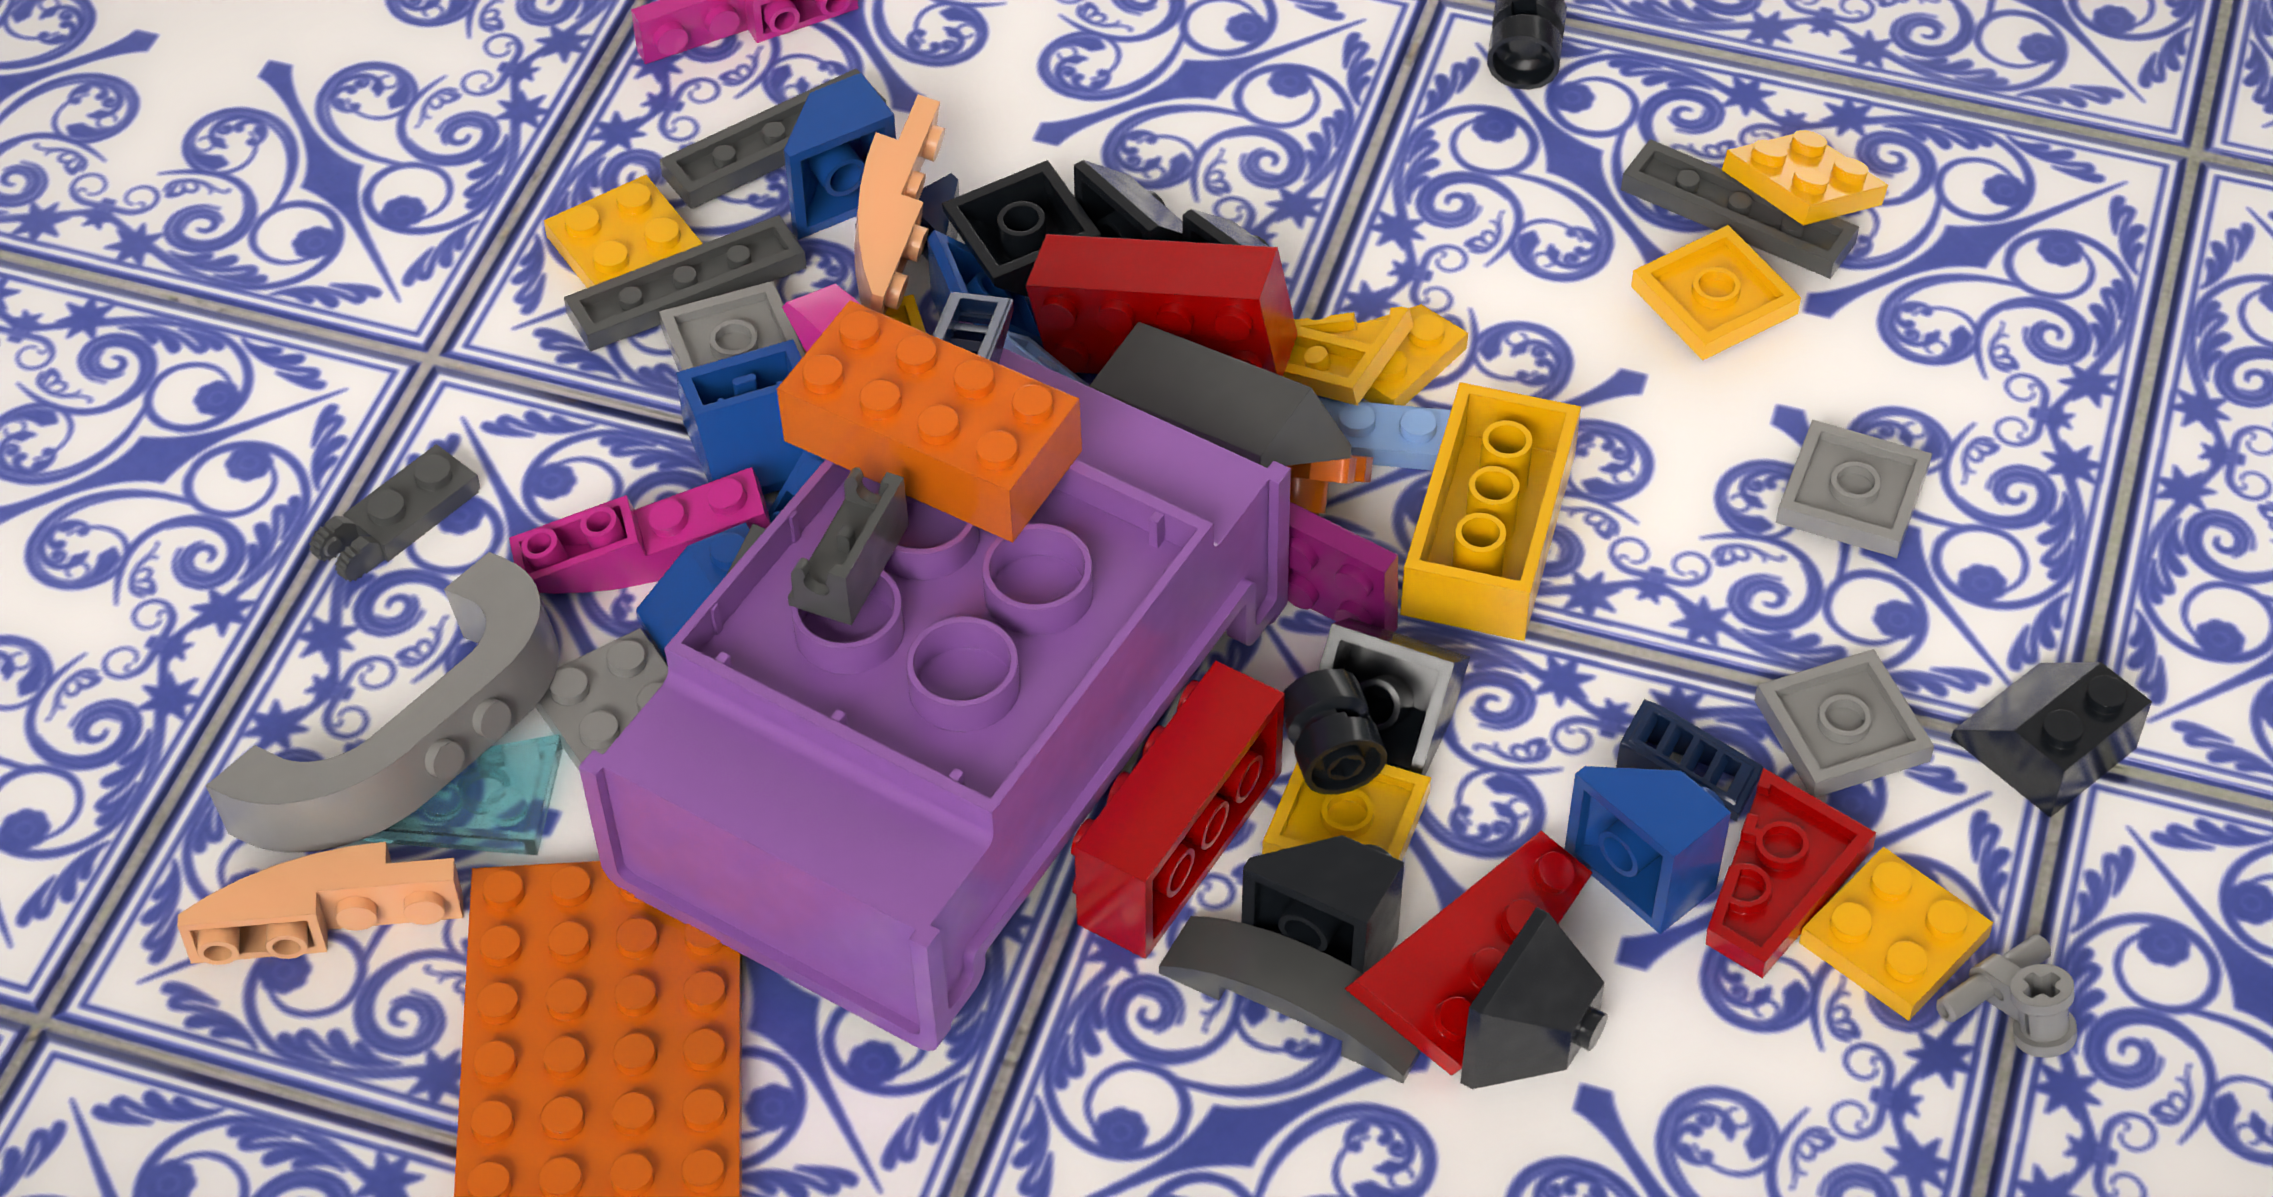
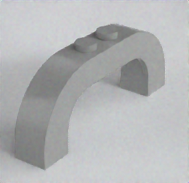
M488 552L444 588L463 637L478 643V645L455 667L359 746L332 758L311 762H297L283 759L254 745L210 781L206 788L228 834L245 843L270 851L312 852L336 848L370 837L400 822L444 788L532 711L550 687L555 676L559 660L558 642L537 586L530 575L517 564Z

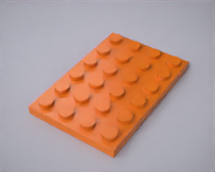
M600 861L472 868L454 1197H742V954L722 944L720 940L688 923H682L637 899L632 893L616 886L604 873Z

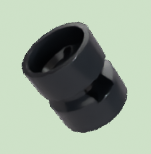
M1496 0L1487 66L1491 75L1500 83L1514 89L1530 90L1541 88L1553 81L1559 72L1567 12L1564 0Z
M1323 669L1310 672L1296 679L1283 691L1285 693L1283 726L1288 739L1295 746L1294 754L1305 783L1312 791L1320 794H1341L1354 791L1368 784L1381 773L1387 763V751L1376 724L1369 716L1370 709L1360 684L1353 673L1343 669Z

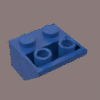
M793 339L676 372L683 423L708 482L752 467L760 482L762 493L765 495L781 490L804 451L784 441L777 395L778 386L802 359Z

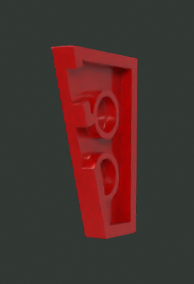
M1763 768L1751 810L1747 813L1736 853L1731 866L1728 868L1707 928L1705 944L1763 979L1801 934L1802 928L1832 898L1872 851L1876 832Z

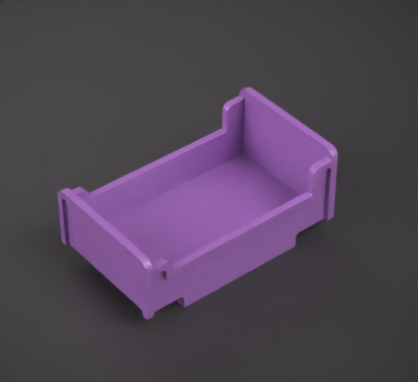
M959 321V323L973 324V323H970V322H962V321ZM1003 348L1000 365L1080 399L1082 452L1013 543L906 495L909 525L852 626L789 606L788 595L792 590V570L799 559L806 558L809 561L845 500L844 482L851 471L825 459L664 649L668 674L662 686L604 754L592 750L579 766L600 863L604 873L616 886L632 893L637 899L682 923H688L711 935L727 947L864 1020L926 1051L937 1049L951 1030L953 1019L977 988L984 973L986 964L985 954L988 948L1223 633L1226 631L1227 636L1250 646L1259 638L1267 625L1275 622L1288 602L1291 468L1276 461H1273L1266 468ZM864 477L862 479L863 485L869 491L879 494L880 483Z

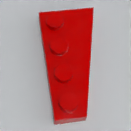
M1540 831L1348 985L1345 990L1452 1076L1462 1069L1469 1007L1535 908L1538 907L1548 912L1556 923L1559 924L1593 872L1543 831Z

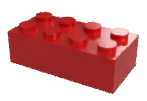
M1046 234L1026 283V289L1044 350L1073 373L1099 374L1138 321L1280 376L1284 375L1298 335L1278 247Z
M1216 660L1200 682L1192 680L1186 686L1179 699L1175 715L1166 727L1158 725L1151 732L1145 743L1141 760L1131 773L1124 771L1117 777L1108 794L1107 805L1095 820L1091 818L1085 820L1073 839L1071 854L1075 856V879L1072 885V892L1076 895L1077 925L1144 959L1149 956L1281 774L1285 693Z

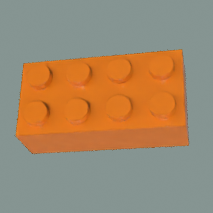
M851 300L848 301L777 388L785 442L850 471L858 467L862 470L864 477L880 484L886 472L904 477L907 496L1012 543L1082 452L1079 398Z

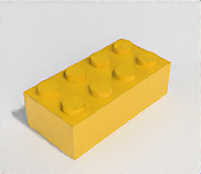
M1459 382L1404 565L1400 615L1525 641L1575 457L1581 406Z

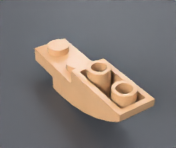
M919 94L898 140L877 132L875 133L866 158L860 185L854 241L855 274L859 297L863 306L884 315L888 307L898 310L909 280L908 275L902 274L907 261L918 262L923 252L929 228L920 226L924 202L919 201L926 179V174L921 173L920 170L925 159L933 162L936 160L945 134V128L937 126L940 101Z
M378 842L310 854L274 865L239 879L206 896L178 914L177 926L191 964L206 962L214 965H223L240 959L264 957L292 959L303 954L327 952L328 930L344 928L358 931L377 925L400 923L428 925L440 920L463 918V893L454 858L392 863L387 843Z

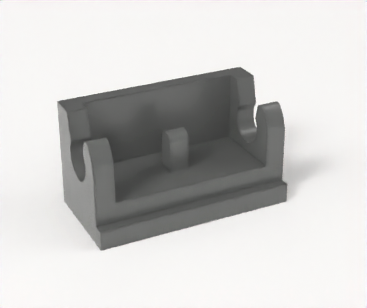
M858 467L853 468L844 482L845 500L809 561L806 558L799 559L792 570V590L788 595L789 606L851 626L909 525L904 477L886 472L879 487V494H875L863 485L862 479L864 475Z

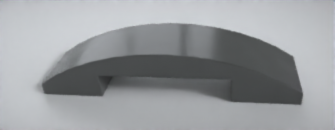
M1190 916L1159 965V974L1216 1000H1220L1225 990L1228 989L1342 1041V1057L1402 1084L1421 1054L1418 1048L1345 990L1348 985L1363 974L1362 972L1322 951L1281 934L1226 919Z

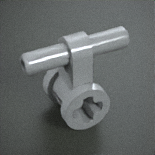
M2037 934L2030 936L2004 955L1994 953L1970 969V978L1940 997L1936 1002L1939 1015L1946 1021L1955 1022L1984 1001H1988L2015 1019L2013 1022L2014 1041L2020 1050L2031 1056L2041 1058L2059 1056L2069 1051L2077 1041V1023L2068 1009L2075 997L2074 981L2071 975L2064 969L2055 965L2040 964L2051 956V947L2044 937Z

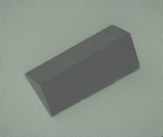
M1139 321L1089 386L1266 468L1273 461L1288 466L1351 458V444L1311 387Z

